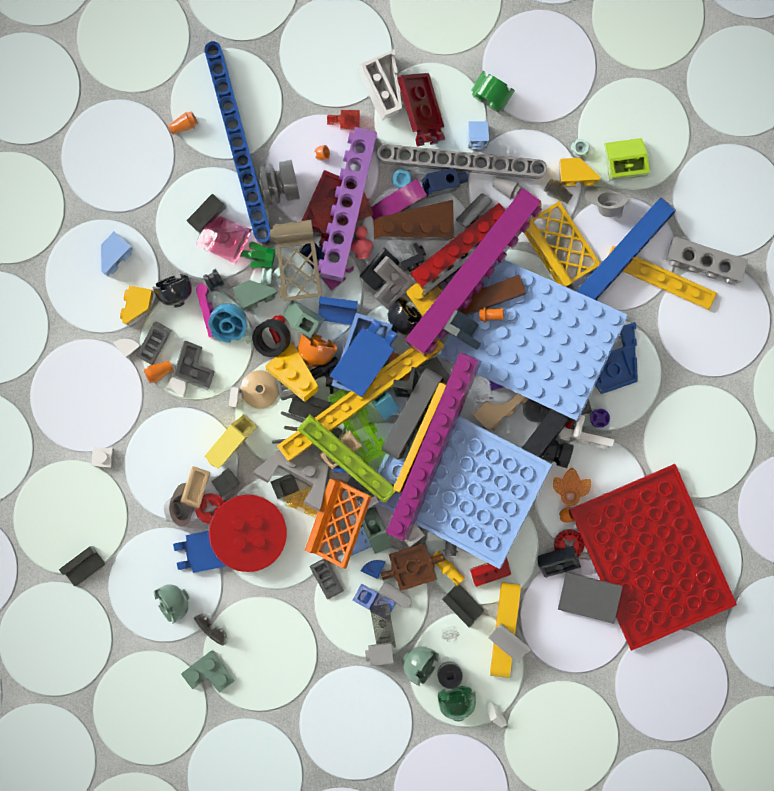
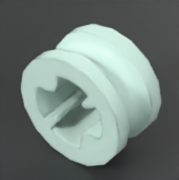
M264 267L262 268L261 284L267 283L271 285L272 268L266 270Z

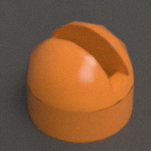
M327 145L318 146L314 150L317 160H329L330 150Z
M571 507L563 508L559 512V519L562 522L570 523L574 521L569 510Z

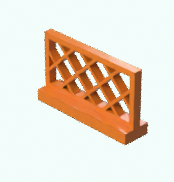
M329 479L321 508L317 513L305 551L314 553L346 569L372 496L346 484L347 482L341 479ZM344 489H347L349 498L343 500L342 497ZM361 496L364 498L362 506L358 508L356 498ZM351 501L354 510L348 513L345 504ZM338 507H341L343 516L337 518L336 511ZM355 514L357 521L352 526L349 516ZM345 519L347 529L341 531L339 522ZM332 525L335 526L337 532L333 536L329 532ZM349 532L350 541L345 544L343 534ZM338 537L341 546L335 549L332 540ZM328 542L330 552L324 553L322 552L324 545ZM341 550L344 554L342 562L338 560L336 554Z

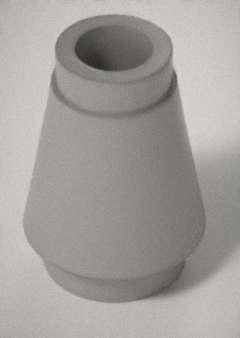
M496 177L492 187L510 200L514 199L522 189L519 182Z

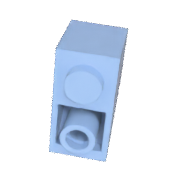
M469 121L468 147H472V150L475 151L484 150V147H487L489 142L488 121Z
M115 231L101 244V272L106 276L109 274L113 275L119 268L117 265L122 260L126 261L132 255L131 251L133 248Z

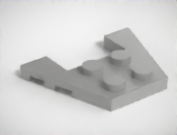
M313 444L290 462L278 450L255 469L253 475L268 483L277 467L310 484L313 487L304 500V504L319 512L329 465L320 456L322 450Z

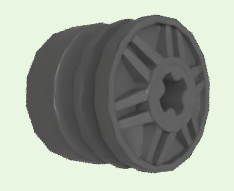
M292 159L279 162V171L276 172L272 164H269L270 173H266L264 165L260 166L259 181L262 194L268 206L273 205L271 196H275L277 204H279L281 201L280 194H284L287 201L300 199Z

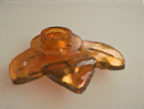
M570 468L564 474L563 479L558 477L553 479V488L557 494L561 495V500L565 505L574 506L579 502L580 497L586 496L589 493L591 479L580 480L577 471L574 468ZM568 493L573 494L574 497L572 500L567 499Z

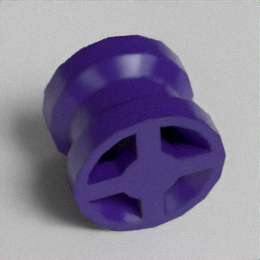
M596 409L590 414V422L596 428H603L609 424L610 414L605 409Z

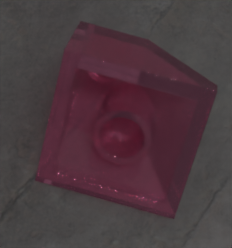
M220 216L203 227L195 245L210 254L236 264L252 229Z

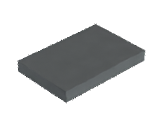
M566 572L558 610L614 624L623 585Z

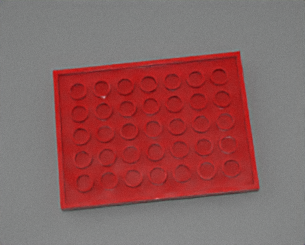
M675 463L569 509L599 580L623 585L616 619L630 651L737 605Z

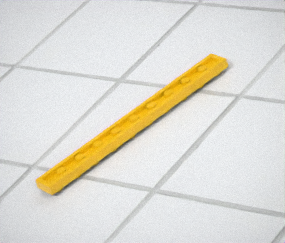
M438 340L435 350L432 354H427L426 357L412 347L382 368L363 397L351 391L315 417V419L331 432L393 386L394 379L402 380L411 373L412 367L417 369L445 348L444 345ZM296 431L277 445L287 461L290 462L311 447L313 443L302 433Z

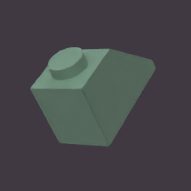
M376 506L368 509L362 525L374 553L377 554L393 546Z

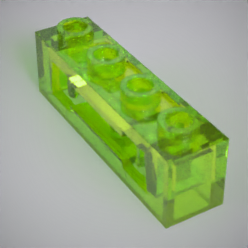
M341 389L329 396L331 404L333 405L343 398L349 391ZM364 407L356 415L368 436L373 438L376 446L373 447L368 439L363 442L368 452L365 453L362 447L358 451L363 460L369 463L385 454L382 451L385 442L382 438H377L375 432L378 430L373 421L368 422L365 417L368 415V412ZM347 419L343 422L346 430H350L361 441L351 421Z

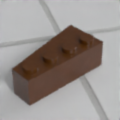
M453 200L378 217L373 220L374 240L448 241L454 238Z

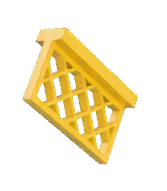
M560 201L542 211L537 218L533 217L529 222L531 225L524 234L556 283L567 287L601 264ZM556 207L561 212L560 220L550 218L551 211ZM537 219L547 220L545 230L539 229L534 221ZM550 221L560 223L558 233L548 231ZM563 224L570 226L572 229L571 236L561 234ZM547 234L557 236L555 246L547 243ZM560 237L570 239L568 249L558 247ZM573 240L579 241L582 244L581 252L571 250ZM558 250L568 252L566 262L560 261L557 258ZM570 253L580 255L579 265L569 263ZM583 256L590 257L594 265L591 267L582 266ZM568 266L578 268L577 276L572 279L567 273Z

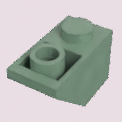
M252 280L232 288L242 309H247L248 311L257 308L258 303L262 301L267 303L274 300V295L278 294L275 288Z
M296 300L290 302L283 315L294 329L309 338L317 334L325 320L324 317Z

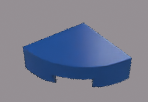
M370 561L360 571L378 579L386 561Z

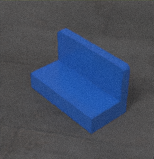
M320 296L318 314L324 317V321L352 325L357 313L358 301Z

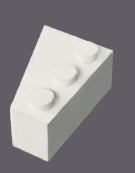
M395 49L361 63L357 69L381 121L399 114L402 109L400 88L397 80L398 72L395 62Z

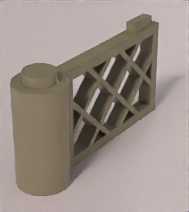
M305 220L273 225V229H270L271 241H275L282 283V286L278 287L280 298H284L285 302L322 296L320 276L317 270L318 262L312 221ZM311 243L312 252L308 257L298 251L303 244ZM281 247H290L295 251L289 260L281 255ZM296 253L306 259L300 268L290 262ZM282 259L287 262V263L284 265V267H283ZM307 261L314 265L315 271L311 276H308L301 270ZM288 264L298 270L292 279L284 275V269ZM299 272L308 278L303 287H300L293 281ZM314 274L316 276V281L312 279ZM310 280L317 284L318 293L310 294L304 290ZM292 283L300 291L296 296L288 297L287 288Z

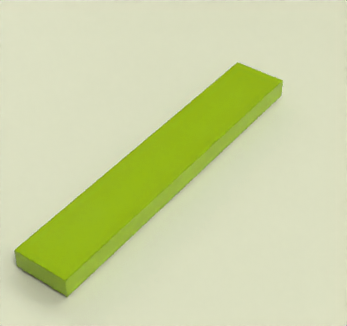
M311 414L297 428L300 433L382 503L385 504L396 492L394 486Z

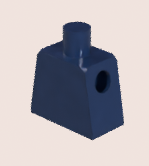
M456 168L427 173L421 180L422 188L427 195L425 199L456 191L460 184L468 182V176L466 171L457 173Z

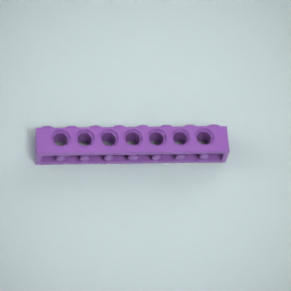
M355 127L354 133H349L347 143L351 144L350 150H345L343 161L347 163L345 169L341 168L339 179L342 180L341 187L337 186L335 198H338L337 205L333 204L330 214L334 218L332 223H328L326 234H329V239L324 241L322 248L325 256L324 260L320 259L317 269L321 271L320 277L343 281L377 136L375 131ZM361 146L364 152L357 153L354 148ZM357 164L360 170L353 171L350 166ZM352 182L356 185V188L348 189L346 184ZM348 200L352 206L346 208L342 205V201ZM343 218L348 224L341 226L337 220ZM337 236L341 237L343 239V243L336 244L333 241V238ZM336 255L339 261L333 263L329 260V256Z

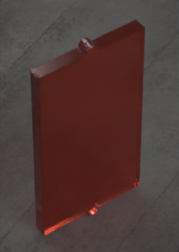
M363 192L357 221L374 215L369 204L370 199L366 197L365 192ZM335 196L310 205L314 222L317 223L321 235L326 234L328 223L333 222L334 216H330L333 204L337 205L338 198H335ZM342 201V205L344 207L348 208L352 206L350 201ZM340 218L337 220L338 224L341 226H345L348 224L347 220L344 218Z

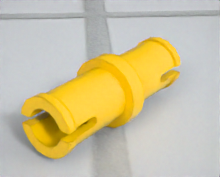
M438 550L433 556L441 554ZM445 558V561L436 563L442 570L441 573L443 575L446 574L456 586L465 579L453 566L452 561L449 562Z

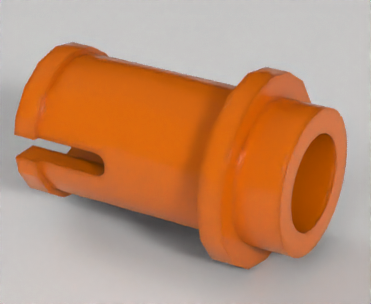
M484 307L479 311L480 321L486 323L489 320H504V309H486Z

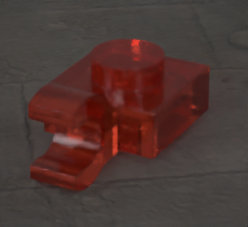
M340 110V115H327V125L340 124V130L360 128V110Z

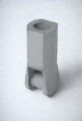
M387 581L379 589V592L403 608H409L412 604L409 596L400 592V590Z

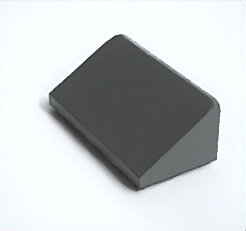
M481 193L456 218V221L464 229L468 228L492 204V199Z

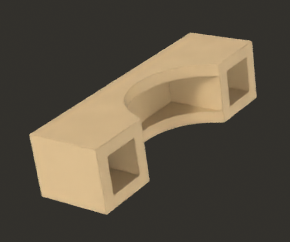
M516 393L510 401L504 404H493L486 401L473 415L488 431L490 429L495 431L502 424L500 420L503 417L509 418L516 412L514 407L519 403L523 405L529 398Z

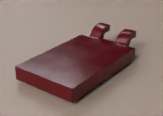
M407 74L397 77L412 132H417L416 146L425 145L424 143L429 142L430 145L438 144V141L446 140L441 130L445 126L430 74Z
M326 170L323 171L301 220H311L313 231L322 234L319 241V246L323 247L324 241L329 239V234H326L328 223H332L334 218L330 214L333 204L337 205L338 198H335L337 186L341 187L342 180L339 179L338 175ZM348 182L346 187L348 189H355L356 185ZM348 200L342 201V205L348 208L350 207L351 202ZM340 218L337 222L342 226L344 219Z

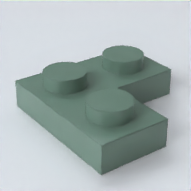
M212 650L181 673L191 689L208 678L220 693L235 681Z

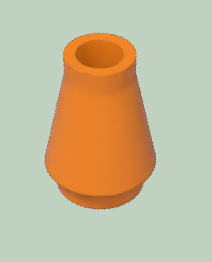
M186 111L175 121L168 124L174 135L179 132L195 129L198 121L192 111Z
M168 360L163 363L147 366L144 373L151 384L153 382L157 383L174 370Z

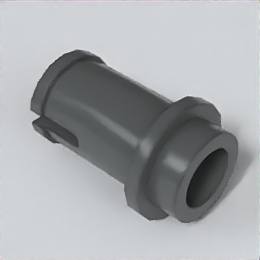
M446 541L445 550L443 549L445 555L456 556V553H458L457 546Z

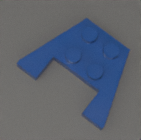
M635 322L624 325L620 332L623 347L611 351L595 384L600 394L638 382L637 357L635 353V346H637Z

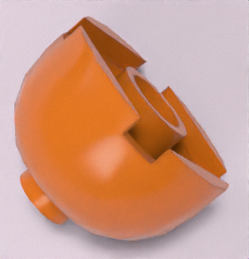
M302 334L298 344V352L306 360L305 364L316 367V365L328 364L334 357L338 346L329 339L327 342L321 339L323 336L318 334L312 338Z

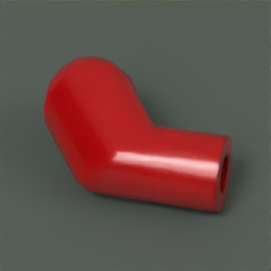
M275 315L272 318L285 323L283 315ZM269 327L275 344L280 343L281 338L278 332Z

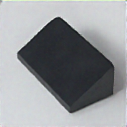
M385 247L359 276L374 290H377L384 282L374 271L379 263L386 256L397 266L400 263Z
M574 546L555 550L537 557L538 567L545 578L581 568Z

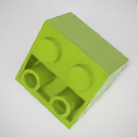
M642 138L604 143L609 181L643 177L650 173L648 154Z

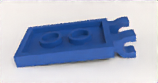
M376 319L372 321L368 330L364 328L360 330L330 374V377L360 397L364 396L395 349L391 345L398 336L391 329L385 339L378 335L376 332L382 324Z
M209 531L185 535L186 541L173 544L174 551L185 549L187 556L186 561L177 562L178 570L192 567V572L196 573L226 567V565L218 560L211 549Z

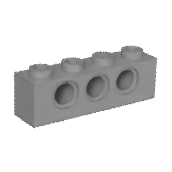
M676 236L672 238L666 261H669V264L674 267L680 268L682 265L688 267L690 272L699 273L701 271L712 279L720 277L725 279V283L731 285L742 282L748 259ZM685 251H689L692 254L691 261L684 259L683 254ZM703 257L710 259L711 264L709 267L702 264ZM721 263H726L729 266L728 272L721 271Z

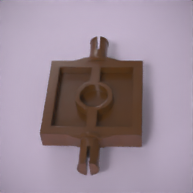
M425 542L388 554L391 561V570L381 572V576H384L382 577L383 580L394 577L398 582L400 591L437 580L434 569L435 564L445 561V558H441L444 556L443 553L432 557Z

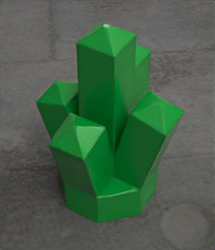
M251 241L249 243L251 251L238 249L235 252L237 257L257 260L251 261L250 267L252 269L273 267L275 249L267 248Z

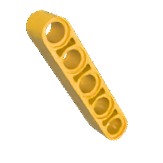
M501 582L495 629L501 623L515 635L521 584ZM493 643L490 676L509 678L512 658Z

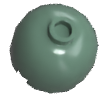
M166 584L153 591L155 600L158 598L160 600L159 609L169 622L172 621V624L185 616L189 607L187 600L190 599L185 589L181 590L176 585Z
M424 646L414 648L411 652H406L403 657V670L406 677L417 686H420V683L424 684L435 669L432 665L434 660L438 662V652Z

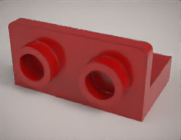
M507 557L500 569L489 563L469 569L476 587L511 575Z

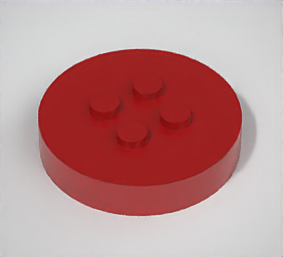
M257 495L236 496L220 505L212 516L208 532L209 543L215 556L227 567L241 572L259 571L274 563L282 553L287 539L286 523L280 510L269 500Z

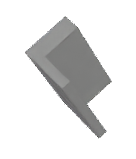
M501 623L488 637V639L518 663L527 652L532 650Z

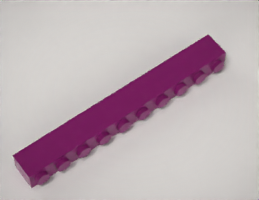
M524 188L521 189L407 336L405 341L410 347L424 357L427 354H432L437 347L436 342L440 338L443 339L448 333L444 327L456 309L459 311L463 308L466 309L472 302L471 297L474 293L478 294L484 286V280L494 274L496 270L494 267L498 262L502 263L507 256L506 252L510 247L514 248L518 243V236L528 230L531 225L529 222L533 217L537 218L542 211L541 200Z
M459 353L386 530L387 534L402 541L409 539L479 370L481 360L465 353Z

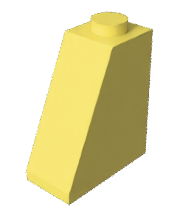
M243 414L226 429L204 457L211 466L219 469L258 426Z

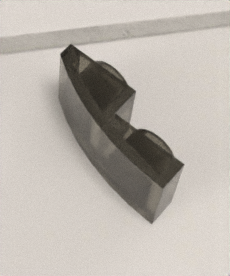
M202 613L194 617L198 626L210 639L221 646L227 644L226 639H228V636L223 628L220 629L217 626L211 630L210 626L212 623L207 615L203 616Z

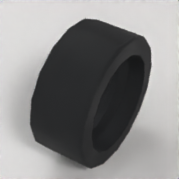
M267 319L256 326L253 331L252 341L260 354L266 357H276L288 348L291 335L283 322L276 319ZM265 328H273L280 335L281 344L278 348H270L263 341L262 332Z

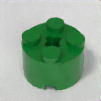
M482 71L471 89L473 98L481 103L484 100L487 101L488 106L496 112L504 110L515 90L511 88L509 91L505 82L491 74L486 76L485 71Z

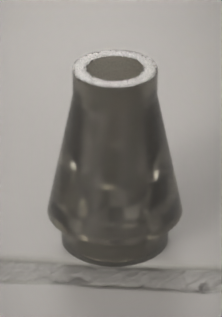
M553 178L549 180L543 190L547 193V196L568 204L573 196L557 179L554 180Z

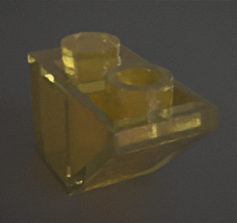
M312 486L284 497V501L287 502L286 505L293 509L301 507L305 509V514L312 517L318 513L317 510L304 504V500Z

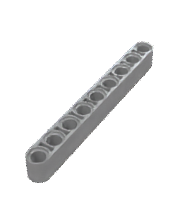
M384 144L378 149L379 161L388 165L438 170L456 168V171L459 172L466 171L469 173L541 179L547 172L546 162L540 159ZM389 150L392 155L390 158L385 159L381 156V152ZM408 152L411 157L404 161L400 158V154ZM427 154L430 159L427 162H421L419 156ZM444 155L448 158V162L440 164L438 158ZM463 157L467 160V164L460 166L457 163V159ZM482 159L486 162V166L479 168L476 165V161ZM502 161L505 164V168L498 170L495 167V163ZM516 163H521L524 166L522 172L514 169ZM535 165H540L543 168L541 174L534 172L533 167Z

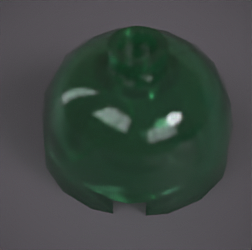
M458 686L450 691L443 689L437 695L439 709L445 717L456 722L463 721L475 710L476 692H472V688L466 686Z

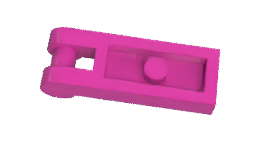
M199 284L196 287V293L207 333L210 339L215 338L211 334L210 327L208 328L209 318L214 310L212 302L208 303L207 299L209 289L206 285Z

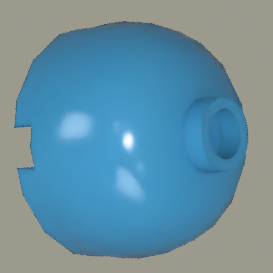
M225 303L217 306L212 311L208 328L210 327L212 336L219 341L230 343L231 340L238 341L245 335L247 316L239 306Z

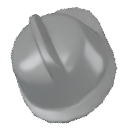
M591 187L584 193L585 199L591 204L596 205L599 213L605 217L621 218L624 206L629 201L626 194L605 187Z
M181 483L177 486L172 497L165 502L163 508L165 521L173 522L179 527L186 526L189 523L195 509L180 503L186 483Z

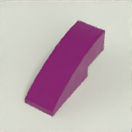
M418 179L367 210L372 219L375 220L378 217L403 212L410 208V206L425 199L427 195Z

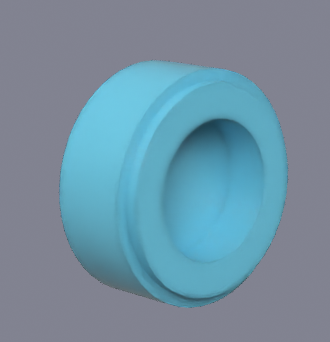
M399 169L393 174L392 182L396 188L400 189L411 182V175L407 170Z

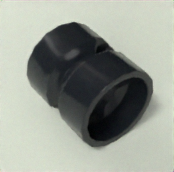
M531 399L523 406V414L530 422L542 421L550 408Z
M554 440L541 458L550 463L555 462L556 466L567 469L574 445L565 442L559 444L558 440Z
M453 661L444 662L437 670L439 683L443 687L453 689L461 684L463 674L457 663Z

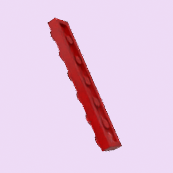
M500 203L496 204L412 271L410 275L423 289L429 281H433L443 270L448 269L457 259L462 258L470 249L477 246L504 213L505 209Z

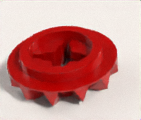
M214 493L204 494L200 508H195L198 519L207 524H210L212 519L210 512L202 511L208 507L207 500L211 505H218L213 510L214 513L224 503L223 499Z
M572 529L559 532L554 540V549L565 548L564 538L568 541L576 539L572 545L579 557L584 550V542L580 533Z

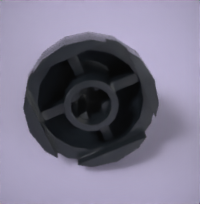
M187 273L180 274L181 278L170 276L157 282L156 287H152L157 299L162 304L167 306L173 305L174 308L185 304L184 301L192 293V283Z
M399 297L390 306L387 317L389 323L393 324L392 331L408 336L422 316L414 306L410 308L406 305L408 303L406 299Z

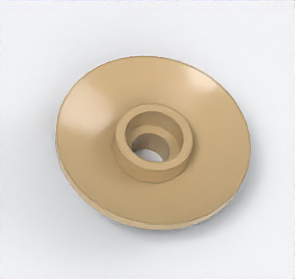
M256 370L249 373L241 385L243 399L247 404L255 408H266L272 405L279 394L275 377L264 370ZM258 385L263 387V391L260 393L256 391Z

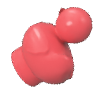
M358 226L354 232L358 239L351 243L350 249L355 253V258L357 259L369 258L370 251L373 249V242L365 238L368 234L367 228Z

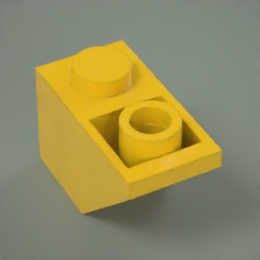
M563 158L559 160L560 184H565V187H575L577 183H584V186H594L596 182H599L600 176L582 159Z
M129 285V289H126L124 292L125 308H122L120 312V319L124 325L131 324L151 310L153 290Z

